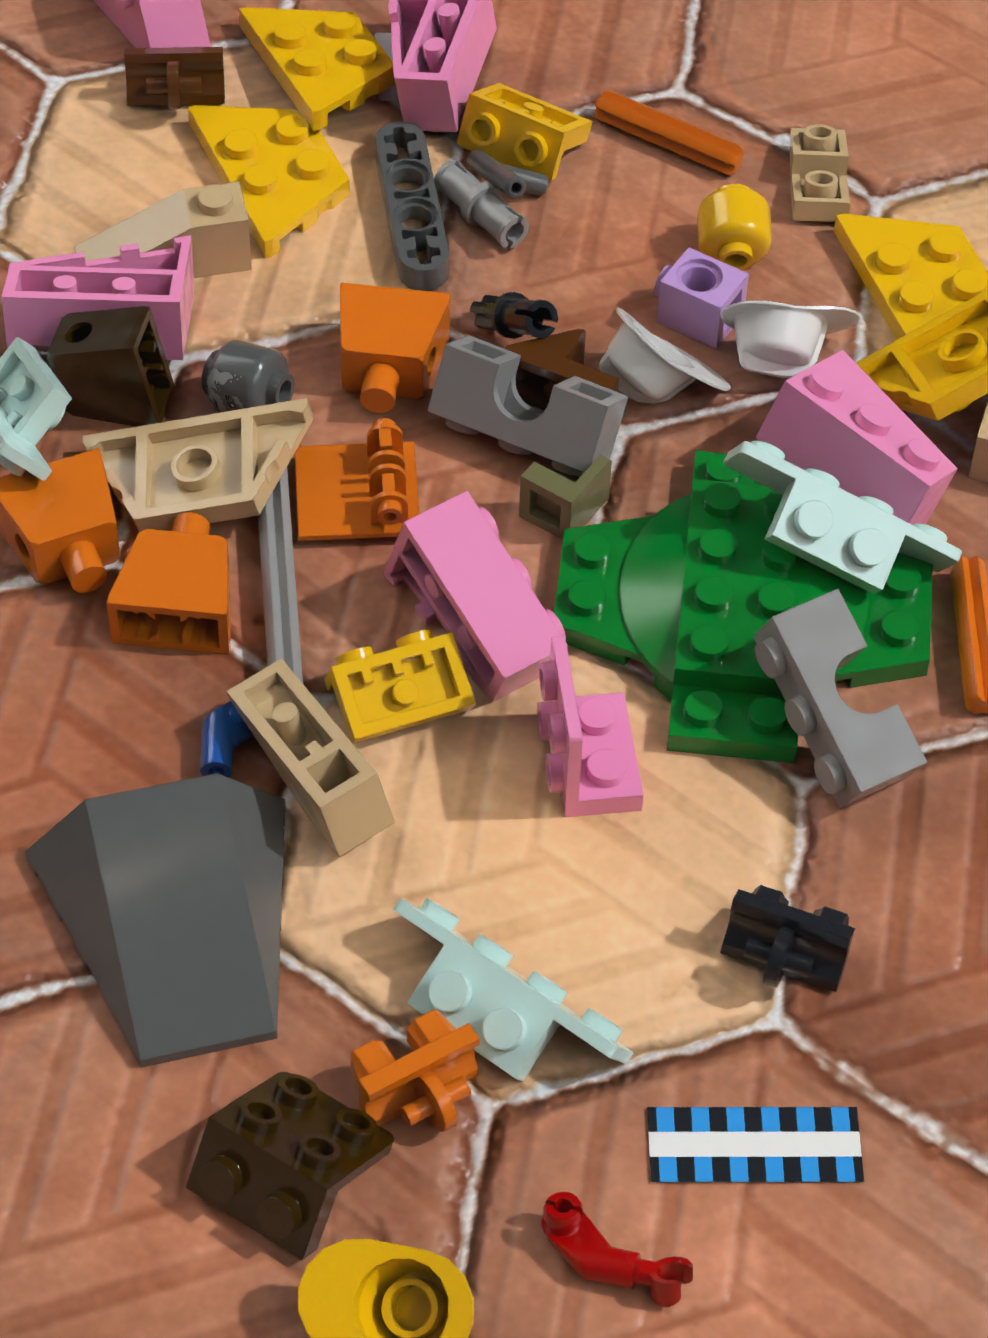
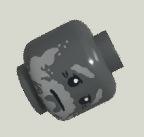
M232 340L223 345L219 350L212 352L207 358L202 372V388L208 396L210 405L216 412L220 413L291 401L294 392V379L289 374L287 360L280 351L246 341Z

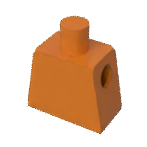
M341 282L342 388L347 392L360 393L361 405L375 413L390 411L395 405L396 397L419 399L425 396L443 356L445 345L449 342L451 293Z
M99 448L47 463L52 473L45 481L26 470L22 476L12 473L0 477V533L37 583L48 584L68 577L72 588L79 593H88L100 588L107 579V572L104 566L115 563L121 556L114 508Z
M185 512L175 517L172 531L145 529L138 533L107 599L112 643L230 654L231 602L228 541L219 535H209L210 523L205 517L197 513Z

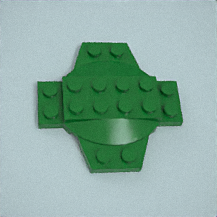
M695 450L691 493L670 503L653 516L564 529L554 613L563 625L566 643L572 647L624 666L631 659L640 661L655 676L654 687L671 700L667 751L795 763L798 734L788 722L785 713L786 701L775 679L768 677L764 673L757 660L755 651L757 643L753 636L771 617L836 589H839L868 646L847 665L836 669L835 681L844 680L850 688L927 676L930 662L933 564L898 552L883 590L872 594L765 540L783 495L726 467L723 463L727 453Z

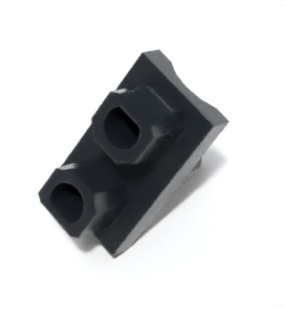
M763 885L758 886L752 893L738 889L732 901L730 919L720 953L765 968L763 984L777 988L783 975L837 992L843 977L855 931L854 927L849 926L847 913L824 906L821 909L815 910L812 914L788 906L789 901L785 898L783 892Z

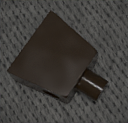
M139 306L69 313L61 319L50 346L31 345L36 348L72 397V400L65 409L72 416L134 427L163 422L175 391V385L150 307Z

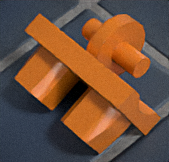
M434 1009L414 1019L407 1027V1042L413 1049V1052L395 1060L383 1041L373 1040L353 1050L350 1054L351 1073L359 1090V1110L369 1114L379 1126L401 1115L408 1126H412L428 1117L440 1132H445L457 1125L458 1120L454 1103L471 1095L467 1081L479 1075L474 1049L480 1045V1038L469 1023L456 1029L438 1010Z

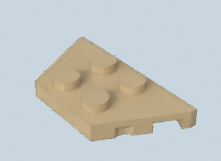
M303 398L84 435L82 443L86 451L99 448L103 458L108 486L138 532L145 529L172 530L175 517L185 512L202 515L209 523L260 515L311 425L313 412L308 399Z

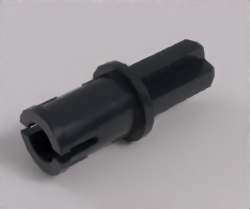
M508 292L501 296L485 295L481 302L473 301L470 306V312L476 315L475 326L481 329L494 330L502 337L516 339L523 335H531L536 338L548 337L554 332L555 328L542 325L543 321L558 322L557 310L552 303L546 300H529L523 294Z

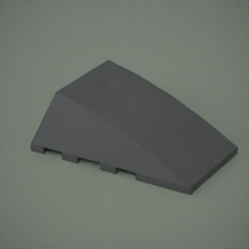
M218 773L85 799L25 851L26 859L35 876H39L48 892L49 901L60 921L65 923L75 941L80 958L86 969L92 972L102 991V998L141 1068L277 1039L285 799Z

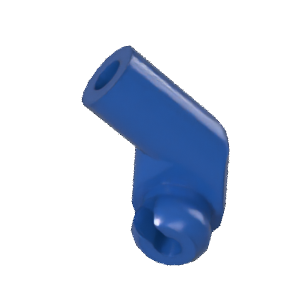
M231 701L210 713L203 723L200 754V774L202 776L218 773L230 777L233 767V750L254 736Z

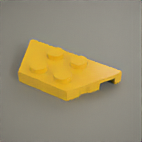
M256 7L239 8L240 29L303 118L308 121L313 131L326 127L328 125V113L342 104L344 109L352 111L365 103L369 96L380 94L395 84L393 61L355 12Z
M206 105L188 107L189 125L222 183L240 182L249 218V230L265 259L273 257L280 251V240L292 230L297 228L302 232L306 231L318 221L321 213L333 209L350 196L349 177L321 131H313L308 121L303 118L298 109Z
M845 213L836 215L834 233L896 340L988 290V271L960 226Z
M988 290L861 359L856 364L901 410L939 421L954 412L965 409L971 402L988 394Z

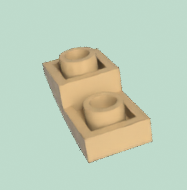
M823 124L790 129L792 220L835 222L836 215L849 214L850 197L847 182L849 154L845 130H836Z

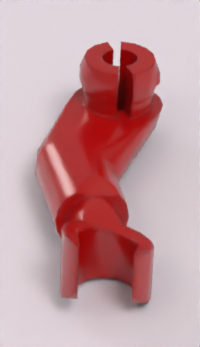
M557 1192L546 1200L543 1207L544 1216L541 1221V1228L547 1240L583 1279L634 1289L636 1284L650 1287V1296L655 1303L662 1307H671L680 1301V1282L687 1284L693 1281V1264L689 1259L672 1256L654 1262L641 1259L638 1252L611 1247L583 1212V1204L576 1195L569 1192Z

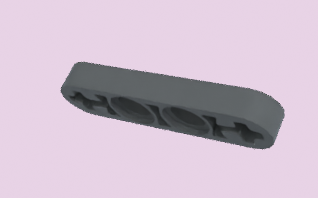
M396 121L388 123L376 133V163L398 276L401 282L408 288L422 291L437 289L448 279L449 248L425 135L422 129L409 122ZM397 148H404L407 158L398 160ZM402 181H414L422 186L415 190H401L394 185ZM409 219H422L427 221L429 225L421 229H410L402 225V223ZM426 250L427 264H420V261L416 258V251Z

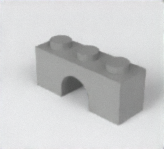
M470 335L445 345L427 411L446 418L445 424L449 428L466 434L482 432L499 439L498 445L504 450L520 455L536 453L551 459V466L556 470L574 476H581L600 455L610 459L629 396L573 376L554 385L545 411H538L529 407L521 399L516 388V373L521 355Z
M839 589L771 617L753 636L757 643L755 647L757 660L762 670L768 677L775 679L786 701L785 713L790 726L799 736H804L815 758L814 770L822 788L827 793L834 795L840 808L906 779L927 763L898 704L878 713L866 714L853 710L840 698L835 685L836 669L847 665L868 645Z

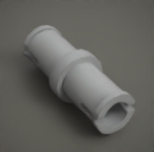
M448 161L438 169L434 178L437 191L447 196L460 208L461 216L470 225L484 228L503 248H507V246L514 248L525 239L529 230L528 220L523 215H519L502 200V193L492 183L479 181L459 161H456V163Z

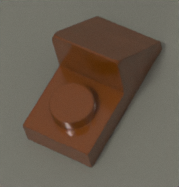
M583 329L549 335L545 338H536L510 344L505 347L506 350L521 355L516 373V388L521 399L526 404L544 411L549 403L553 386L573 376L580 377L618 392L619 378L584 365L586 331Z

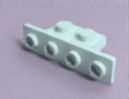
M19 337L15 338L0 358V464L17 476H22L26 470L45 481L52 473V470L35 446L46 431L58 425L72 397L36 348Z
M744 441L727 453L723 463L726 467L783 495L765 540L872 594L883 590L898 552L933 564V571L940 572L957 564L960 559L962 550L947 543L948 537L939 529L921 523L912 525L894 516L893 508L884 501L870 496L857 497L839 488L840 482L834 476L824 471L813 468L806 470L799 468L784 460L785 454L779 448L763 441H751V443Z
M426 897L422 905L418 906L400 898L393 908L398 914L444 944L407 1004L423 1015L434 1009L438 1010L456 1029L469 1023L480 1038V1045L475 1047L474 1050L513 1078L524 1081L559 1025H562L613 1060L627 1064L634 1052L617 1041L623 1029L589 1007L582 1017L562 1004L568 994L566 990L533 970L528 979L508 967V964L514 957L513 954L480 933L474 943L454 930L461 919L438 903Z

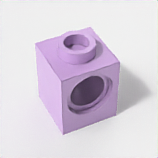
M688 247L673 266L670 264L666 265L657 278L654 287V295L659 297L656 322L717 349L733 329L723 322L721 318L722 311L733 303L746 301L749 273Z

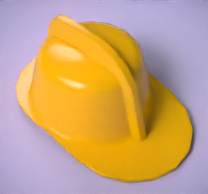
M344 1239L323 1248L307 1264L298 1286V1312L306 1332L311 1338H468L474 1324V1297L465 1275L450 1259L429 1250L373 1239Z

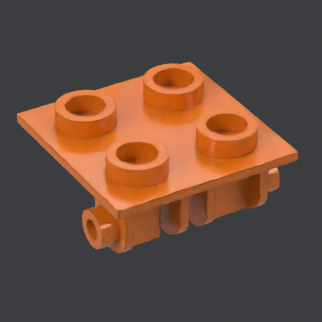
M389 418L376 420L367 432V443L298 446L295 451L299 541L398 537L403 523L420 514L414 441L403 442V432L393 420Z

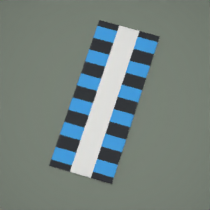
M647 1107L651 1182H864L857 1107Z

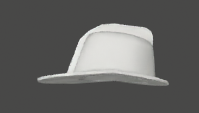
M772 301L733 303L725 307L721 314L723 322L735 330L737 352L741 367L746 371L778 378H791L813 366L818 360L825 335L848 329L857 324L860 319L859 314L855 310L845 307L794 306Z
M616 308L617 314L624 322L601 358L599 370L619 378L618 389L629 396V398L637 402L651 404L668 401L696 379L723 391L731 389L730 384L712 368L682 349L650 333L631 315L621 308Z

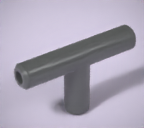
M479 149L472 151L467 158V165L471 170L489 183H492L510 198H519L524 192L542 196L548 189L549 180L545 174L502 164Z

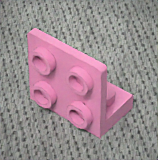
M565 636L551 637L550 661L539 663L540 690L542 700L545 702L537 703L539 736L541 741L549 740L552 752L546 754V775L549 792L561 793L565 818L642 811L644 795L624 692L575 696Z

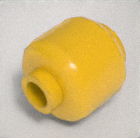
M728 184L717 188L701 202L697 215L698 247L701 253L740 270L747 269L767 255L770 251L772 240L771 215L769 205L763 196L748 186Z

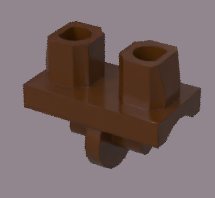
M223 47L125 48L127 106L169 105L170 110L181 109V105L225 104Z

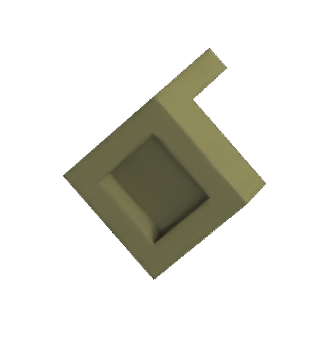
M600 455L581 476L569 475L556 469L552 471L534 461L520 476L519 517L563 540L564 529L585 526L609 499L612 461Z

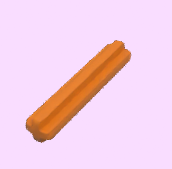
M612 90L604 91L596 101L594 116L598 121L724 175H734L743 162L744 149L741 145Z
M960 556L958 563L953 565L950 576L965 707L972 714L982 712L988 714V581L986 565L978 556L970 558Z

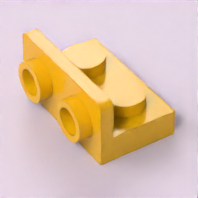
M497 83L469 93L457 143L459 146L470 151L482 150L502 164L545 174L549 182L557 177L563 153L568 149L587 142L593 121Z
M431 629L420 630L395 641L397 648L374 654L372 647L366 646L350 650L335 658L337 665L331 666L324 681L327 691L335 692L349 739L353 744L473 709L476 702L453 632L434 637Z

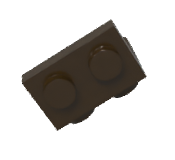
M279 1072L209 1117L186 1188L303 1260L317 1250L338 1191L387 1156L392 1148L394 1137L389 1131L377 1125L376 1121L369 1114L347 1107L319 1090L318 1086L309 1078L298 1074Z

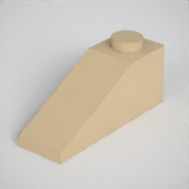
M239 181L182 189L74 246L75 253L83 252L85 261L120 256L119 246L138 244L140 253L174 248L173 238L191 235L194 278L252 270L249 218Z
M282 658L226 691L230 701L309 820L339 857L395 823L378 773Z

